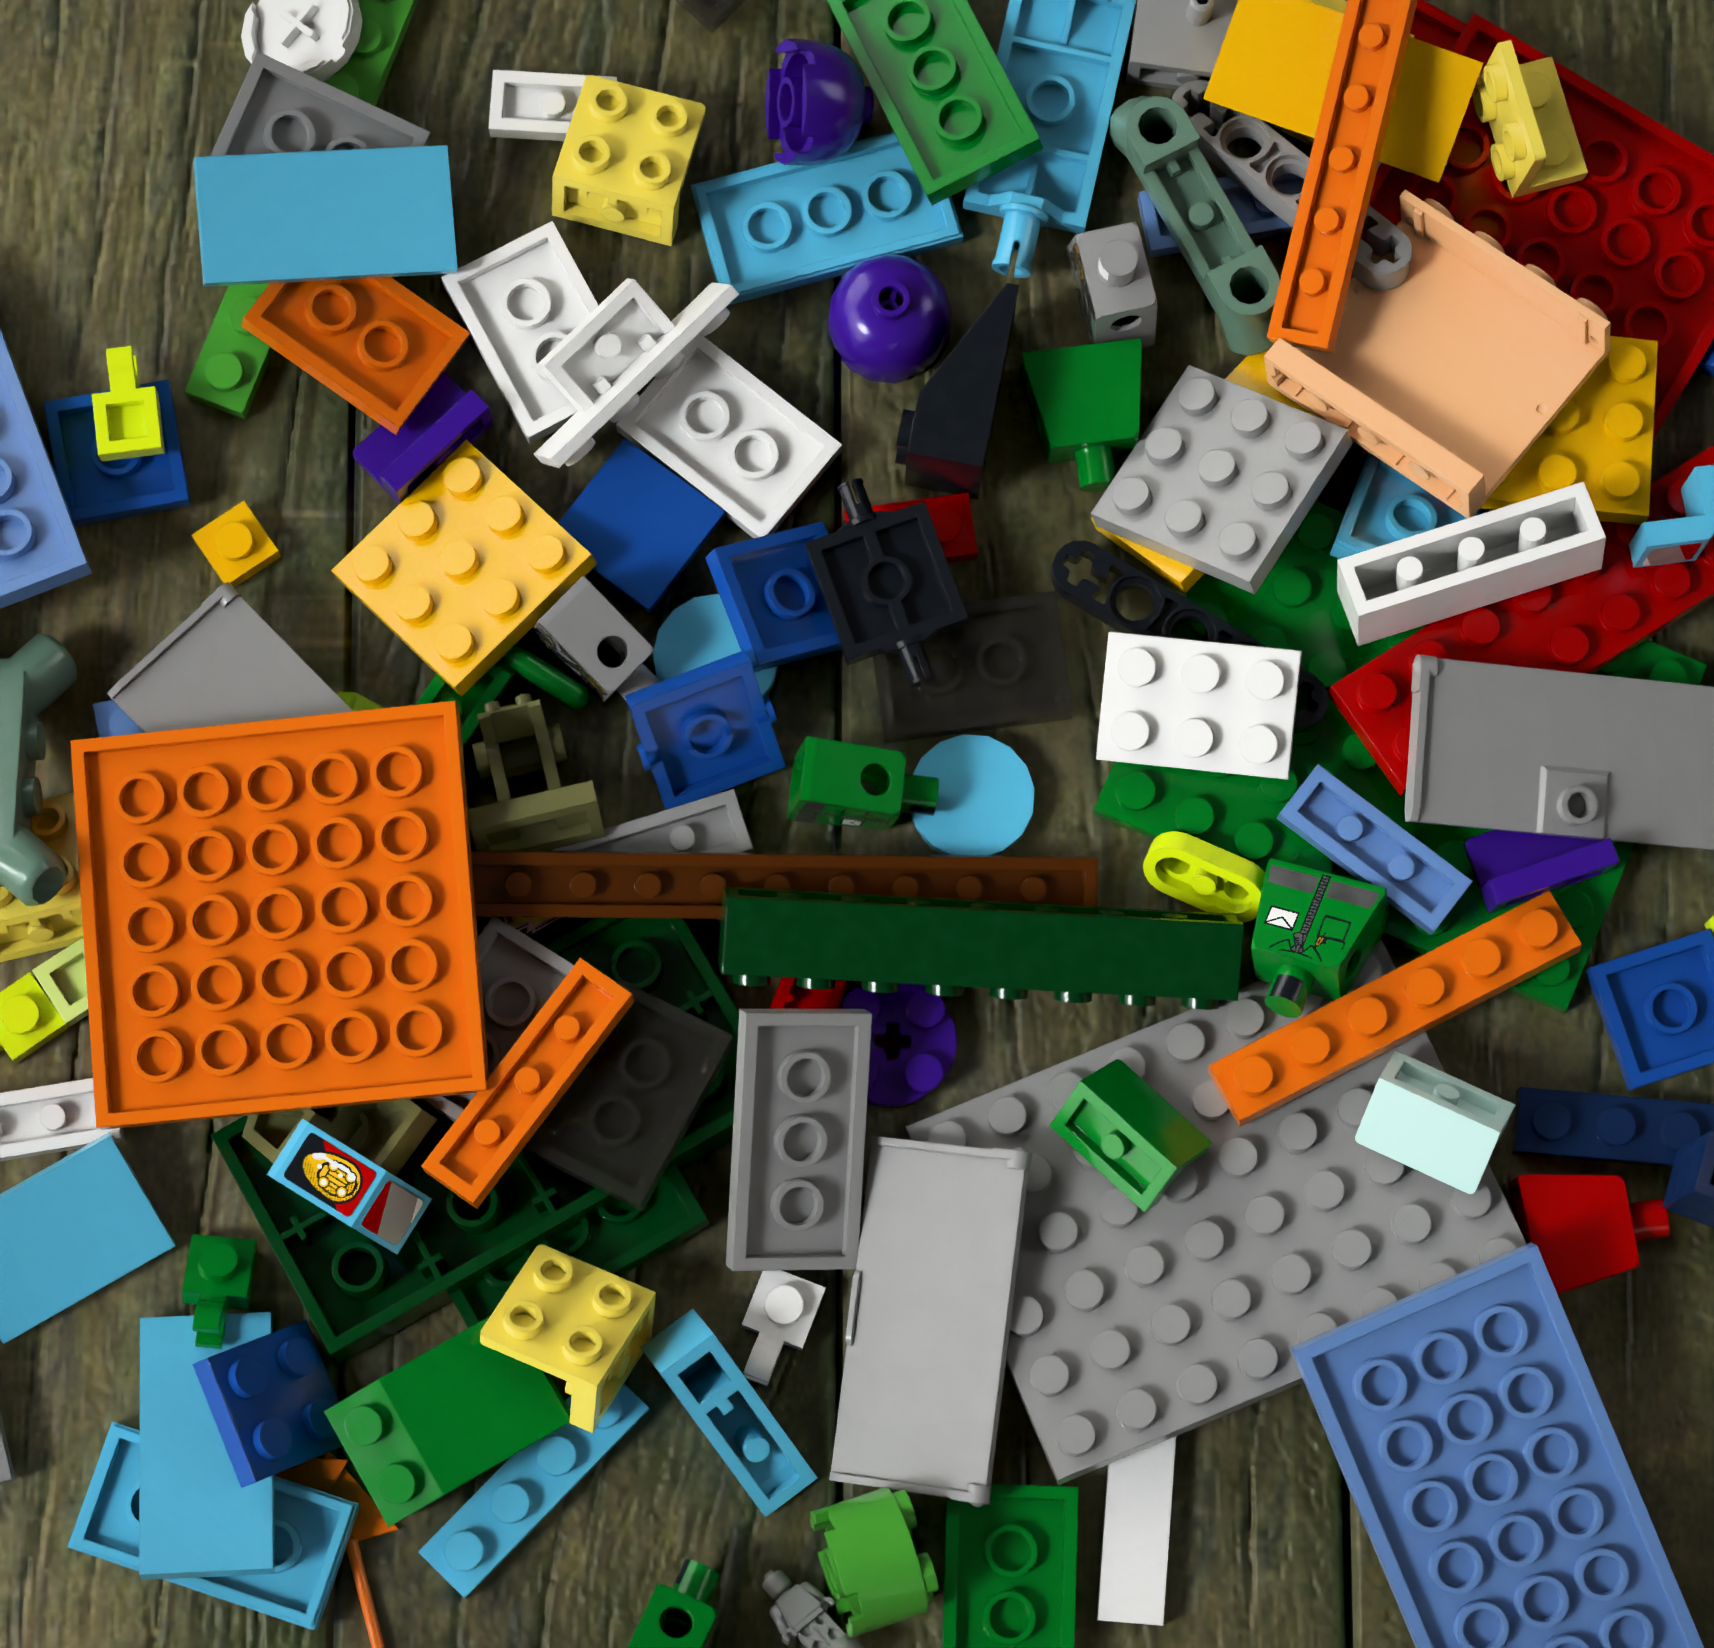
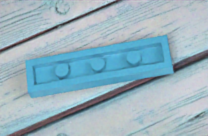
M623 1384L593 1433L568 1423L510 1457L418 1553L452 1587L467 1599L644 1417L650 1408ZM571 1396L565 1401L569 1410L571 1408Z

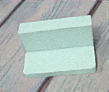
M1395 1051L1378 1079L1356 1133L1355 1140L1369 1149L1468 1194H1473L1479 1186L1493 1150L1508 1124L1515 1104Z

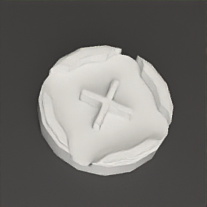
M260 0L258 5L252 2L245 14L241 34L245 56L252 64L258 51L322 82L326 81L348 62L359 43L363 22L358 0Z

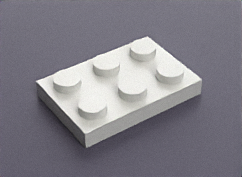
M551 221L458 268L455 274H447L441 277L447 293L467 330L470 332L474 343L529 444L560 429L578 411L537 364L599 306L556 226Z
M698 334L682 349L685 358L680 365L664 378L658 380L655 378L639 396L640 401L637 406L616 424L617 431L643 452L725 510L726 517L752 538L773 534L842 452V444L712 342Z
M1110 631L1108 633L1096 760L1288 780L1302 650Z

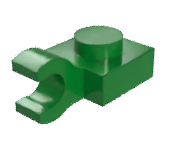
M192 1234L181 1292L184 1304L196 1305L192 1327L193 1331L197 1332L196 1347L222 1349L228 1309L248 1310L258 1257L257 1240Z

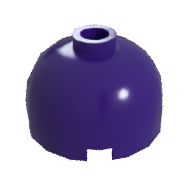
M785 39L778 45L775 53H786L781 69L769 68L766 83L765 118L768 139H780L783 153H773L776 161L784 165L809 166L825 164L848 152L857 141L862 131L863 123L867 124L870 122L874 109L873 92L869 86L864 85L863 76L849 54L824 42L806 39Z
M882 254L862 260L844 274L830 298L828 332L831 342L833 341L834 348L841 355V360L849 370L870 381L895 384L908 380L909 376L919 374L925 368L927 370L938 362L949 343L952 309L944 285L928 266L909 256Z

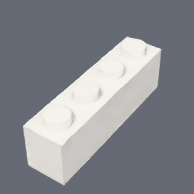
M1584 482L1338 559L1337 592L1358 646L1600 570L1602 568L1606 536Z

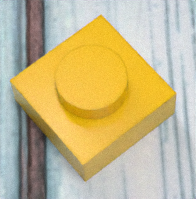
M245 501L237 504L191 535L223 584L229 582L234 588L281 558L278 549Z

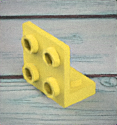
M1507 40L1497 43L1477 81V86L1473 90V101L1477 116L1482 123L1489 122L1495 144L1491 145V160L1499 181L1507 180L1512 198L1584 180L1588 170L1552 56L1519 65L1512 41Z
M588 75L582 86L552 176V216L672 246L678 227L680 192L704 121L705 105L595 75Z
M73 792L43 799L41 814L32 817V833L56 852L64 861L66 874L61 890L45 904L26 906L5 887H0V963L68 947L83 938Z
M540 1244L536 1246L482 1328L480 1343L567 1381L565 1393L572 1395L569 1423L593 1433L643 1354L640 1347L651 1340L656 1292Z

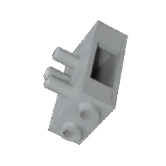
M1136 0L1125 83L1177 90L1179 86L1188 81H1209L1238 0Z

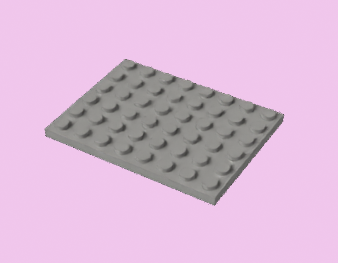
M1382 939L1378 942L1347 994L1396 969ZM1260 980L1239 989L1238 1001L1220 1000L1219 1008L1212 1010L1192 1008L906 1126L909 1140L986 1149L1000 1148L1013 1150L1016 1147H1022L1027 1152H1032L1006 1365L1058 1485L1304 1383L1291 1352V1347L1527 1244L1489 1163L1476 1191L1473 1194H1468L1369 1149L1355 1140L1356 1133L1378 1079L1395 1051L1445 1073L1426 1032L1239 1127L1208 1073L1209 1065L1334 1001L1309 994L1302 1014L1299 1017H1285L1273 1012L1266 1006L1265 998L1271 983ZM1115 1059L1123 1061L1212 1142V1145L1203 1156L1182 1169L1159 1203L1146 1212H1143L1049 1126L1078 1083Z

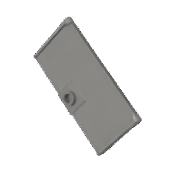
M229 582L219 586L215 592L201 603V606L107 692L114 703L144 733L353 711L241 598V594Z
M1416 655L1412 666L1411 692L1413 693L1404 808L1405 822L1591 840L1611 838L1612 841L1714 851V687Z
M872 1136L857 1265L852 1280L845 1336L846 1353L829 1480L879 1488L889 1487V1489L899 1491L905 1489L906 1492L948 1497L950 1500L970 1502L975 1507H981L984 1504H990L993 1464L1032 1152H1027L1022 1147H1016L1013 1150L1000 1148L986 1149Z

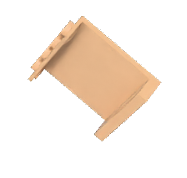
M1404 190L1399 196L1401 221L1396 227L1404 232L1412 245L1410 270L1406 280L1394 289L1382 291L1371 289L1353 277L1350 280L1333 354L1293 347L1279 338L1264 355L1267 381L1270 386L1316 417L1348 429L1353 442L1464 517L1470 518L1476 514L1610 352L1611 323L1607 320L1605 313L1593 302L1585 298L1575 300L1556 288L1553 279L1539 267L1532 264H1527L1524 267L1507 256L1502 246L1490 235L1481 231H1476L1473 234L1456 223L1451 213L1439 202L1429 198L1422 201L1412 193ZM1388 252L1385 256L1380 257L1373 253L1371 261L1377 264L1381 260L1386 259L1393 264L1394 254Z

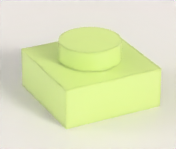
M83 937L32 969V972L60 1016L69 1027L89 1015Z

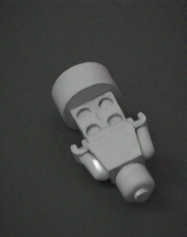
M770 1570L764 1575L763 1589L772 1599H777L775 1605L771 1607L769 1614L780 1634H782L781 1639L785 1645H789L790 1639L798 1637L806 1648H865L856 1637H849L848 1633L845 1634L829 1617L827 1609H832L835 1603L831 1597H825L816 1587L808 1582L800 1583V1585L796 1584L791 1588L792 1582L782 1570L775 1572Z

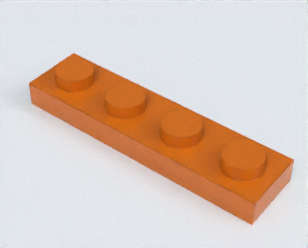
M579 958L487 1079L488 1090L476 1093L421 1165L423 1170L478 1209L635 1002L632 993L582 958Z

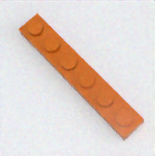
M1418 0L1347 1L1266 337L1272 343L1281 338L1293 347L1333 354Z
M1549 890L1209 1065L1208 1073L1236 1123L1241 1127L1579 953L1582 944Z

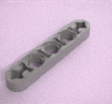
M1193 80L1179 86L1173 94L1172 100L1177 102L1187 115L1189 107L1196 111H1200L1204 107L1210 108L1209 118L1200 112L1193 117L1188 115L1201 138L1199 149L1204 158L1293 228L1301 192L1294 195L1283 194L1273 186V182L1277 177L1284 174H1295L1305 179L1309 157L1261 119L1204 100L1203 97L1209 81ZM1214 126L1219 129L1216 136H1214ZM1244 137L1256 141L1261 146V150L1253 157L1239 158L1231 154L1227 146L1231 141ZM1368 205L1352 276L1371 289L1382 291L1394 289L1401 285L1409 275L1412 245L1410 239L1403 231ZM1365 232H1368L1367 243L1362 240ZM1372 252L1380 257L1390 252L1394 254V263L1392 264L1384 259L1375 264L1371 261Z

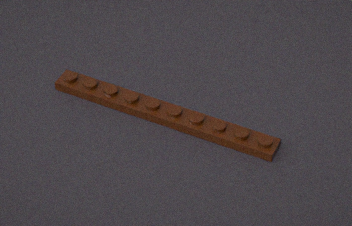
M471 850L476 917L721 919L723 886L1097 906L1098 858L1095 856Z

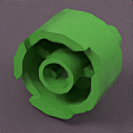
M883 1487L810 1511L812 1529L817 1531L825 1528L824 1535L828 1547L823 1548V1551L817 1553L829 1592L835 1602L838 1615L849 1611L853 1615L848 1617V1623L846 1624L849 1637H855L928 1612V1603L933 1601L932 1592L938 1591L939 1586L928 1553L916 1554L911 1529L917 1527V1520L911 1500L905 1489L892 1493L889 1487Z

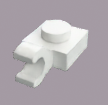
M782 1270L762 1271L741 1327L759 1334L743 1372L746 1379L768 1386L783 1345L785 1344L802 1351L826 1287Z

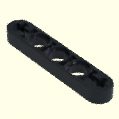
M1085 540L1073 541L1064 545L1055 555L1052 563L1051 579L1056 592L1065 600L1119 632L1171 637V630L1176 624L1182 621H1194L1204 628L1207 634V641L1266 647L1094 543ZM1083 557L1089 559L1092 562L1090 573L1105 584L1109 572L1120 576L1111 585L1105 604L1095 600L1100 594L1101 587L1093 582L1083 579L1077 586L1068 582L1070 570L1064 566L1067 561L1077 565ZM1129 588L1144 590L1152 600V612L1141 620L1132 621L1124 618L1116 607V599L1122 591ZM1300 667L1298 691L1300 688H1303L1311 693L1308 704L1315 711L1311 714L1308 711L1302 710L1295 717L1294 733H1305L1314 729L1322 721L1328 707V692L1323 682L1302 667Z

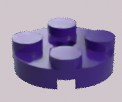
M900 983V991L896 993L869 992L860 987L849 992L844 998L839 1009H865L872 1013L868 1104L882 1108L907 1107L918 1103L938 1088L951 1071L957 1046L953 1019L945 1008L940 996L926 993L925 987L920 984ZM886 1026H898L900 1035L910 1037L911 1047L900 1049L897 1060L885 1059V1050L880 1047H874V1037L884 1035Z

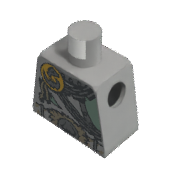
M1129 222L1075 235L1067 246L1066 252L1089 344L1141 338L1142 350L1154 348L1158 306L1137 223ZM1126 316L1134 317V322L1121 326L1112 325L1120 318Z
M584 576L537 621L530 633L603 702L615 691L625 699L624 695L661 682L643 664L655 651L653 647ZM608 646L615 649L620 655V666L610 668L603 665L598 658L597 648Z

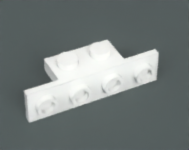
M627 278L537 364L578 411L534 453L535 457L541 463L560 468L564 463L566 466H571L581 460L595 444L592 436L608 420L615 423L628 415L640 401V397L637 394L638 391L653 377L658 380L670 374L685 358L682 349L698 334L701 336L710 334L727 319L730 314L727 306L739 295L736 289L730 284L712 282L670 321L636 280Z

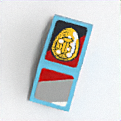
M1714 465L1694 467L1681 487L1686 517L1643 522L1629 543L1633 568L1695 561L1700 553L1703 552L1714 537Z
M303 1118L267 1173L271 1178L395 1254L399 1253L432 1200L429 1196Z

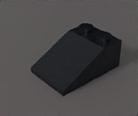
M1011 283L1004 285L919 391L916 410L903 409L896 444L898 448L895 463L906 465L904 485L953 495L969 492V498L978 499L1014 322L1019 285Z

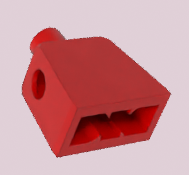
M1526 1174L1519 1175L1508 1182L1515 1220L1526 1243L1531 1242L1538 1246L1558 1296L1639 1267L1640 1259L1636 1242L1669 1236V1218L1667 1209L1662 1208L1663 1199L1629 1203L1623 1176Z

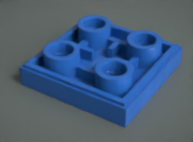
M624 438L558 524L592 554L597 562V565L591 570L593 574L650 615L720 525L726 514L725 510Z

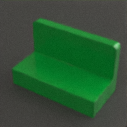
M1115 1059L1082 1079L1049 1125L1143 1212L1157 1205L1182 1169L1203 1156L1212 1145L1209 1138L1119 1059Z

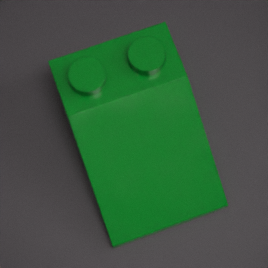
M490 1316L324 1411L388 1527L407 1518L567 1425L570 1421V1410L549 1373L480 1343V1332Z

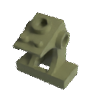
M521 694L515 697L516 704L501 708L499 701L485 703L483 705L485 713L477 714L484 741L474 743L472 747L480 780L484 781L493 778L498 803L468 809L469 826L476 850L547 851L606 837L593 781L590 780L561 787L556 763L568 761L559 723L550 726L546 725L540 699L532 701L530 694ZM545 776L548 791L515 799L511 798L509 784Z

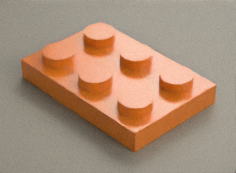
M392 277L270 283L244 316L241 324L242 328L396 436L458 354L470 335V332Z

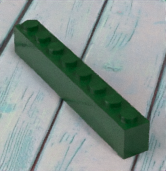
M723 886L718 963L722 974L732 975L733 983L744 986L771 985V977L797 978V986L816 990L834 989L836 980L861 981V989L876 993L899 992L900 983L926 985V993L938 996L964 995V987L990 988L989 995L992 997L1009 1000L1027 999L1028 990L1054 991L1053 998L1055 1000L1070 1003L1091 1002L1092 993L1117 995L1118 1003L1131 1006H1153L1156 1003V997L1181 998L1180 1005L1187 1008L1212 1010L1219 1008L1220 1000L1238 1001L1244 924L1231 913Z

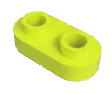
M1165 832L1158 835L1152 841L1143 862V871L1146 879L1154 888L1206 912L1231 913L1241 922H1248L1257 918L1265 872L1257 864L1183 832Z

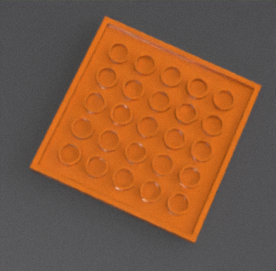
M456 701L70 740L96 1128L101 1130L471 1094L488 1090L487 1079L489 1078L460 707Z

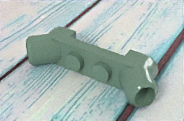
M1140 96L1126 101L1110 117L1108 134L1112 144L1128 158L1217 314L1228 348L1235 353L1245 356H1253L1268 351L1274 345L1266 337L1280 283L1276 268L1263 246L1256 247L1200 151L1199 143L1201 138L1184 109L1177 102L1168 97Z
M45 634L35 635L13 656L0 658V887H5L26 906H38L50 901L61 890L66 874L64 861L60 856L32 833V817L41 814L43 804L41 784L38 777H35L36 761L44 760L46 755L45 732L42 723L39 722V714L77 681V667L70 653L54 637Z

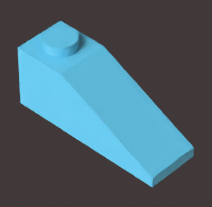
M693 1308L640 1347L765 1518L818 1479L717 1337Z

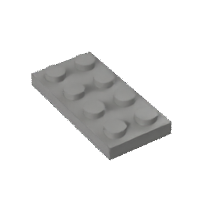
M739 1009L726 1266L732 1271L856 1269L860 1235L872 1013L865 1009Z

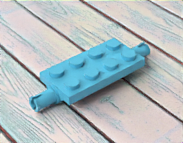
M1009 0L997 58L1032 122L1044 149L966 188L963 209L1004 218L995 259L992 261L991 266L996 272L1008 275L1012 253L1016 251L1018 255L1014 277L1027 278L1031 276V266L1040 227L1044 226L1076 234L1085 232L1136 0Z

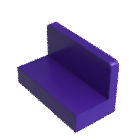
M443 372L397 436L380 425L353 450L352 454L355 461L400 504L466 439L473 444L494 423L489 406L472 389L466 394Z
M1492 830L1469 838L1464 843V850L1489 914L1526 902L1549 890L1552 893L1607 874L1620 862L1611 838L1599 841Z

